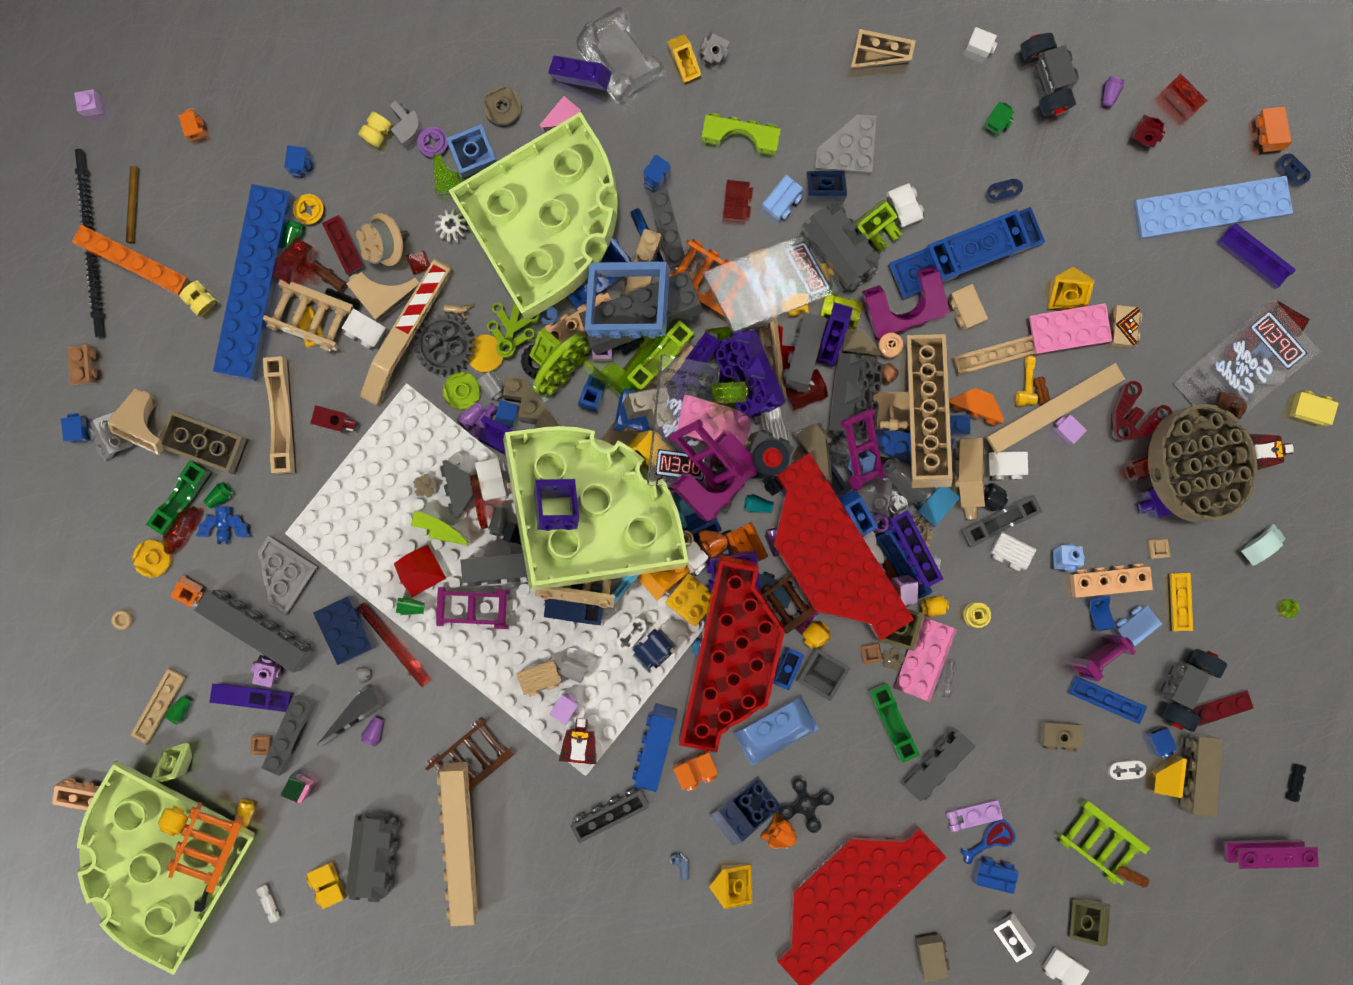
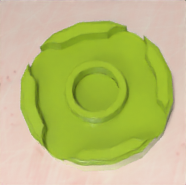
M465 372L454 373L449 376L442 389L443 397L447 404L458 410L468 409L479 401L481 395V387L477 379Z

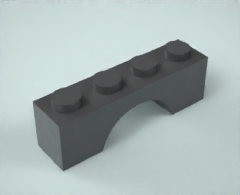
M668 189L650 193L649 199L658 232L662 236L661 244L665 261L671 271L680 266L685 254Z
M1031 495L962 529V532L969 546L974 547L998 533L1042 513V510L1035 496Z
M298 695L292 697L261 767L262 769L278 776L284 774L291 758L295 741L309 718L315 704L314 702Z

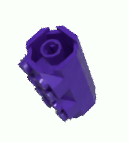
M753 328L745 332L739 330L732 334V338L721 340L719 349L716 352L717 362L722 373L726 377L732 378L734 384L732 385L731 392L737 409L742 413H746L748 418H754L762 415L761 413L771 412L784 405L786 402L756 330L754 331Z

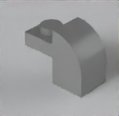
M395 100L390 104V107L401 121L390 130L406 148L418 137L421 123L414 110L410 112L403 103L399 105Z

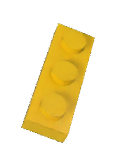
M1169 573L1172 631H1193L1191 573Z

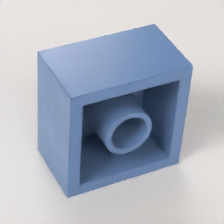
M482 124L446 138L462 178L480 172L497 162Z

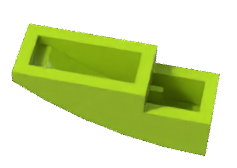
M414 511L411 526L430 530L428 538L469 546V541L451 525L429 514Z

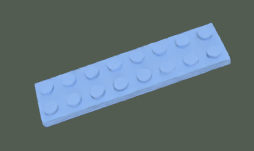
M1287 176L1135 201L1141 238L1279 217L1293 213Z

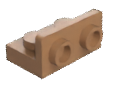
M83 344V346L67 347L70 385L95 384L97 369L94 367L96 352L93 346Z

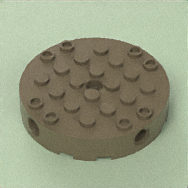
M1200 404L1182 408L1166 416L1153 433L1148 451V468L1152 485L1162 503L1172 513L1184 520L1203 523L1229 518L1241 510L1243 504L1249 501L1254 491L1253 482L1254 477H1257L1258 467L1254 444L1248 431L1243 429L1238 423L1239 419L1228 410L1224 411L1218 408V406L1211 404Z

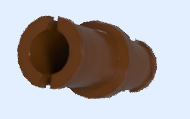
M314 260L309 267L311 271L322 278L324 283H329L338 292L345 288L347 282L339 278L332 269L326 268L318 260Z

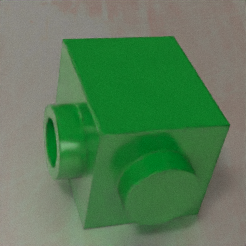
M998 102L984 123V126L1000 135L1005 127L1008 129L1014 121V118H1012L1014 114L1012 107L1007 103Z

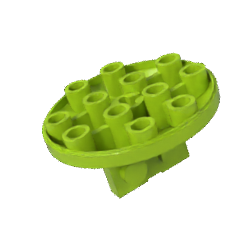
M545 328L539 331L535 345L529 355L540 365L533 384L535 393L539 396L553 395L560 385L563 387L569 382V376L578 365L584 364L587 360L585 355L591 350L585 332L577 333L560 342Z

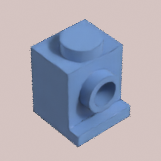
M869 450L858 454L861 474L864 475L873 471L876 456ZM850 458L848 469L854 475Z

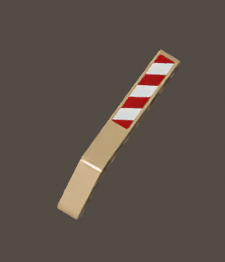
M436 258L432 261L374 357L360 394L361 398L376 406L381 403L395 366L448 280L453 269L451 266Z

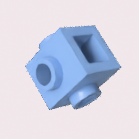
M1068 543L1054 549V569L1076 572L1078 568L1084 566L1085 555L1083 547Z

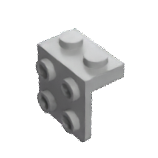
M115 412L93 419L87 429L89 437L94 439L97 445L98 455L102 456L104 461L111 459L116 452L136 445L111 433L107 421Z

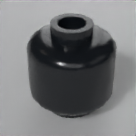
M995 483L985 485V507L991 511L1002 510L1008 502L1007 491Z

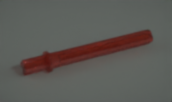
M365 602L360 604L357 610L409 672L408 675H412L421 687L425 686L430 680L420 669L421 665H417L368 604Z

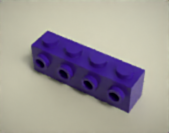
M904 509L888 517L891 521L888 525L892 533L896 532L899 537L897 543L902 551L905 549L908 554L906 560L910 568L914 567L917 572L915 578L919 585L923 584L928 588L943 580L944 578L910 512Z

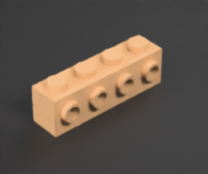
M600 293L596 295L595 307L611 301L612 299L609 294ZM586 303L576 308L578 311L575 313H567L560 318L561 321L557 324L551 323L544 328L560 342L577 333L585 332L579 313L586 311Z
M1144 563L1132 564V568L1125 569V565L1113 566V570L1106 571V567L1094 568V572L1087 573L1086 569L1077 570L1075 574H1069L1072 597L1153 590L1150 567H1144Z
M66 778L55 785L52 804L87 811L100 786H95L92 782L78 783L74 779Z

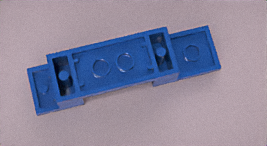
M1029 207L1019 212L1018 209L928 244L923 250L890 262L889 266L904 299L921 292L916 275L917 271L935 266L940 272L942 283L955 279L959 274L1007 255L1010 257L1045 243L1033 210Z

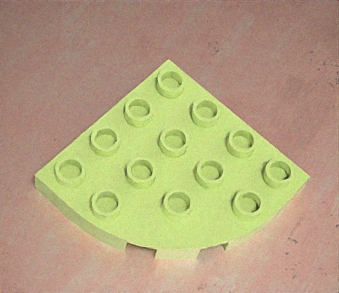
M581 112L448 190L526 321L573 293L587 280L589 265L591 263H600L611 242L617 220L618 196L615 177L604 149Z
M555 426L505 432L503 441L530 591L685 568L689 563L682 524L673 497L662 479L658 481V486H656L657 480L643 467L645 459L633 449L620 441H617L614 446L594 438L595 431L578 427ZM575 479L579 510L578 529L538 530L534 496L535 480ZM569 497L541 498L543 515H571Z
M115 760L94 795L80 827L77 848H80V868L78 870L80 887L86 903L92 902L95 910L102 918L99 925L115 942L137 957L174 975L254 839L255 833L241 826L213 894L208 893L205 910L195 912V901L202 900L203 892L208 884H205L203 880L178 871L174 872L172 879L168 878L170 871L167 870L171 859L175 860L177 853H174L178 841H183L184 836L175 834L173 837L159 831L158 821L165 808L172 809L173 806H177L185 810L183 814L188 817L192 807H197L198 803ZM203 805L201 806V812L230 822L224 816ZM188 818L187 825L191 822L190 818ZM196 819L193 826L195 830L221 839L223 837L227 838L229 832H226V829ZM189 836L185 845L213 856H220L222 851L219 849V846ZM183 853L178 862L205 873H212L215 868L211 866V863Z

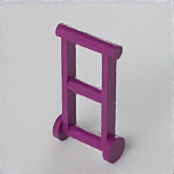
M872 408L841 421V426L845 428L854 474L849 478V482L856 491L863 487V483L876 477L881 479L887 477L884 474V464L881 463L873 421L875 411ZM865 420L869 441L856 446L852 425ZM871 449V453L876 456L874 470L862 475L858 454Z
M698 419L669 434V439L676 441L705 475V484L708 489L715 490L718 488V483L733 476L737 478L744 475V468L740 462L733 463L702 427V420ZM695 430L709 447L695 453L682 436ZM714 453L728 469L717 476L702 461V459Z
M438 587L436 626H444L445 622L494 625V629H509V625H506L507 594H511V590L495 589V593L445 591L446 587ZM445 595L468 596L467 619L444 618ZM476 597H499L498 621L475 620Z

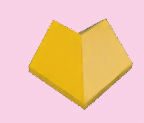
M1071 267L1050 280L1048 309L1068 310L1088 306L1094 279L1075 267Z
M1172 755L1152 771L1156 777L1154 793L1182 798L1187 759Z
M751 864L721 865V872L709 888L724 909L752 903Z

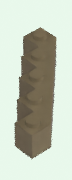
M506 376L503 396L505 400L521 403L519 411L521 422L537 424L536 428L559 426L526 379Z

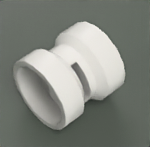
M897 495L890 498L888 511L894 515L908 508V502L903 496Z

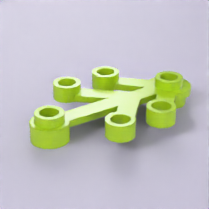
M499 302L493 304V312L498 315L507 330L505 338L499 331L500 326L495 320L489 321L487 328L498 341L497 353L501 357L508 358L515 353L516 346L526 340L532 341L536 337V333L532 328L525 329L523 334L513 339L514 333L531 322H539L541 315L538 314L536 319L531 318L526 321L525 318H522L518 321L520 310L514 302L509 320L504 312V306ZM501 306L500 311H495L496 307ZM492 324H496L495 329L490 328ZM528 332L533 333L531 337L526 336ZM505 346L510 347L508 351H504Z

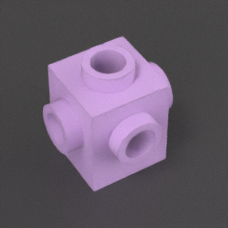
M260 655L258 660L253 661L251 672L254 673L252 684L272 687L275 679L279 677L281 667L267 656Z

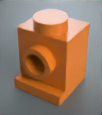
M194 109L185 110L183 114L178 115L184 136L189 141L208 136L207 132L201 128L204 126L201 116H198Z
M182 575L170 597L192 607L195 602L199 603L204 594L201 592L203 586Z

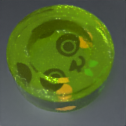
M1284 599L1279 603L1278 611L1285 618H1293L1299 612V605L1293 599Z

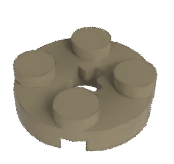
M498 86L487 93L483 102V109L486 117L495 125H509L521 115V100L514 90ZM501 101L504 104H508V106L505 107L506 109L503 111L502 109L497 108L500 106L499 102Z

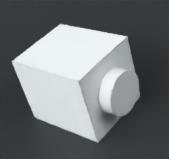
M975 27L966 50L987 58L989 53L993 54L997 42L994 41L997 35Z

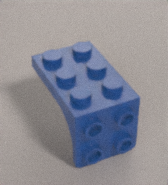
M612 237L600 263L631 262L630 256L623 252L617 239ZM597 277L596 295L623 277ZM588 278L573 293L568 295V298L576 308L587 302Z

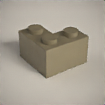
M665 387L631 393L623 401L628 420L647 416L651 431L661 433L664 431V425H672L675 421L673 412L670 410V404H668L669 398Z

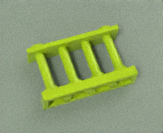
M1084 798L1080 803L1084 807V813L1066 836L1058 832L1057 836L1061 838L1059 842L1068 849L1070 846L1099 867L1107 874L1105 878L1114 885L1117 882L1123 885L1125 882L1118 878L1119 876L1116 874L1118 867H1126L1136 853L1141 851L1147 854L1150 848ZM1090 817H1097L1099 825L1082 848H1079L1072 840ZM1110 827L1115 831L1114 837L1098 859L1095 860L1087 853L1104 830H1108ZM1127 840L1130 843V849L1114 870L1110 872L1103 864L1121 841Z

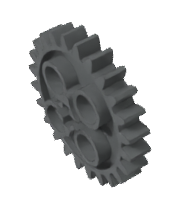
M445 313L444 318L440 314H437V319L430 316V323L424 321L425 328L419 326V329L422 331L421 334L415 333L419 340L413 342L418 345L414 351L420 352L416 358L423 359L420 364L422 366L427 365L426 370L428 371L433 368L434 374L440 371V375L444 376L447 371L449 375H452L453 369L459 373V366L466 368L464 362H471L468 356H474V353L470 351L476 348L475 345L471 344L472 341L476 340V338L470 336L473 330H467L469 324H463L464 320L462 318L457 320V316L454 314L451 318L447 313ZM452 327L453 333L450 336H446V330ZM436 336L435 343L430 345V337ZM444 341L448 342L446 343V348L442 347L444 345ZM460 344L461 350L458 353H454V347ZM443 353V360L438 362L436 359L437 355Z

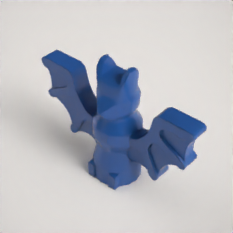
M229 506L215 507V516L206 514L205 521L198 523L199 530L196 534L197 537H208L212 528L216 526L218 528L216 532L217 545L221 541H225V544L228 545V528L232 526L236 537H250L247 532L248 524L240 520L239 514L231 516Z

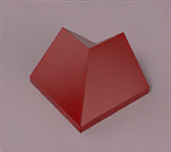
M429 545L408 553L394 563L401 583L412 597L447 579Z

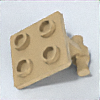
M879 392L872 396L874 401H877L879 404L876 429L889 431L910 430V425L907 424L909 422L908 392Z

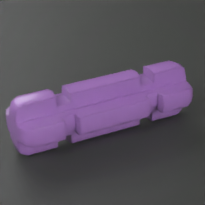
M492 403L488 404L487 410L483 411L475 423V427L473 426L470 430V434L476 438L480 435L481 430L485 428L481 421L482 417L485 415L492 419V415H495L498 407Z

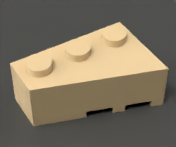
M859 29L850 69L910 62L916 41Z
M983 438L960 439V445L956 447V458H959V461H956V472H959V475H955V485L960 489L961 507H985Z

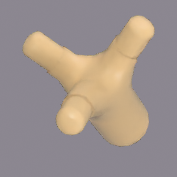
M472 303L464 306L445 304L444 312L458 314L463 320H466L467 317L463 312L474 307L475 304Z

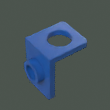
M1109 595L1091 599L1089 611L1097 632L1115 628V622L1109 608ZM1105 601L1102 604L1095 605L1098 602Z

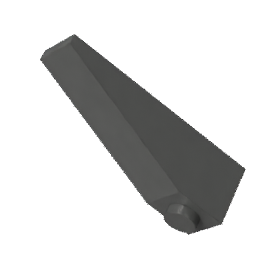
M366 685L358 690L360 694L351 701L318 742V747L325 745L387 705L375 685L371 687Z

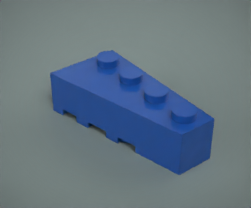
M881 429L875 430L879 453L911 464L910 433ZM951 438V450L955 442L953 438Z
M655 703L653 714H648L646 726H649L648 733L644 732L641 743L645 744L643 751L639 750L637 757L640 765L639 768L634 769L632 779L635 780L634 787L657 792L676 719L677 708Z

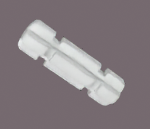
M267 885L258 887L256 891L258 896H261L260 901L265 913H268L269 922L278 921L280 916L278 911H275L277 908L271 894H268L269 889Z

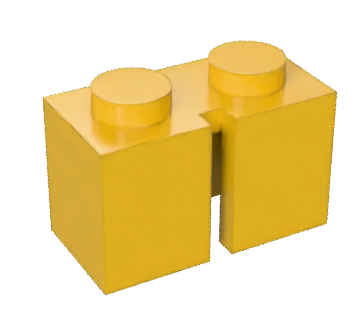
M332 861L307 873V883L310 888L316 891L314 898L317 905H321L322 909L336 904L347 897Z

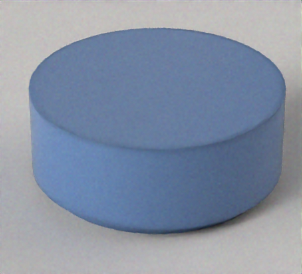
M554 306L539 313L541 321L547 325L556 323L559 318L558 310Z

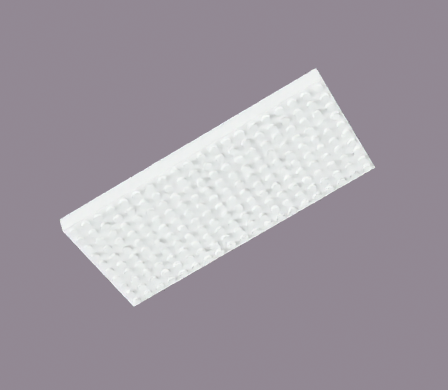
M406 383L285 534L557 754L560 755L566 730L575 729L576 718L588 719L587 730L595 731L598 762L702 632L704 621L700 620L693 627L665 604V601L670 597L669 593H666L657 601L637 578L614 604V608H604L601 626L544 617L546 600L536 597V590L530 591L526 577L520 578V582L507 583V579H502L500 584L487 585V581H482L480 586L468 587V583H462L460 559L523 553L522 545L504 541V536L491 535L488 529L495 507L506 508L507 524L509 521L518 523L513 494L510 490L505 497L483 501L475 463L499 458L500 462L503 460ZM443 460L451 462L472 477L475 496L460 518H454V515H450L449 512L450 496H446L444 485L447 484L446 477H442L440 470ZM503 461L506 471L502 473L504 481L508 480V483H510L508 464ZM424 474L430 475V480L433 479L437 483V488L433 489L434 493L429 498L425 494L424 496H417L415 493L417 488L414 487L413 481L416 478L421 480V476ZM414 511L429 514L451 525L469 541V546L428 538L430 530L411 526ZM429 545L447 579L412 597L401 583L394 563L408 553ZM623 577L612 579L610 593ZM602 580V581H600V582H598V583H595V584H593V585L603 586V581H604V580ZM438 587H446L445 591L495 593V589L511 590V594H507L506 625H509V629H494V625L445 622L444 626H436ZM445 595L444 618L467 619L468 596ZM404 596L425 603L424 614L400 615L401 613H396L398 597L403 598ZM476 597L475 620L498 621L499 597ZM640 618L646 623L644 634L630 650H620L617 646L619 635L633 619ZM633 623L634 629L631 631L633 635L636 631L639 630L641 632L643 630L641 628L642 623ZM656 628L657 631L662 629L676 644L677 649L672 648L670 650L672 653L670 657L658 668L651 667L652 672L648 673L633 657L635 652L632 649L639 642L644 643L648 639L647 635ZM630 634L627 638L624 639L622 637L620 639L622 647H629L631 645L629 643V640L632 638ZM566 657L589 665L581 683L560 675L562 681L558 683L559 687L548 690L547 687L540 689V694L529 697V694H523L516 675L519 671L553 659L558 668L561 659L565 660ZM562 693L565 695L570 693L577 698L576 702L579 703L566 725L549 715ZM568 762L585 776L595 765Z

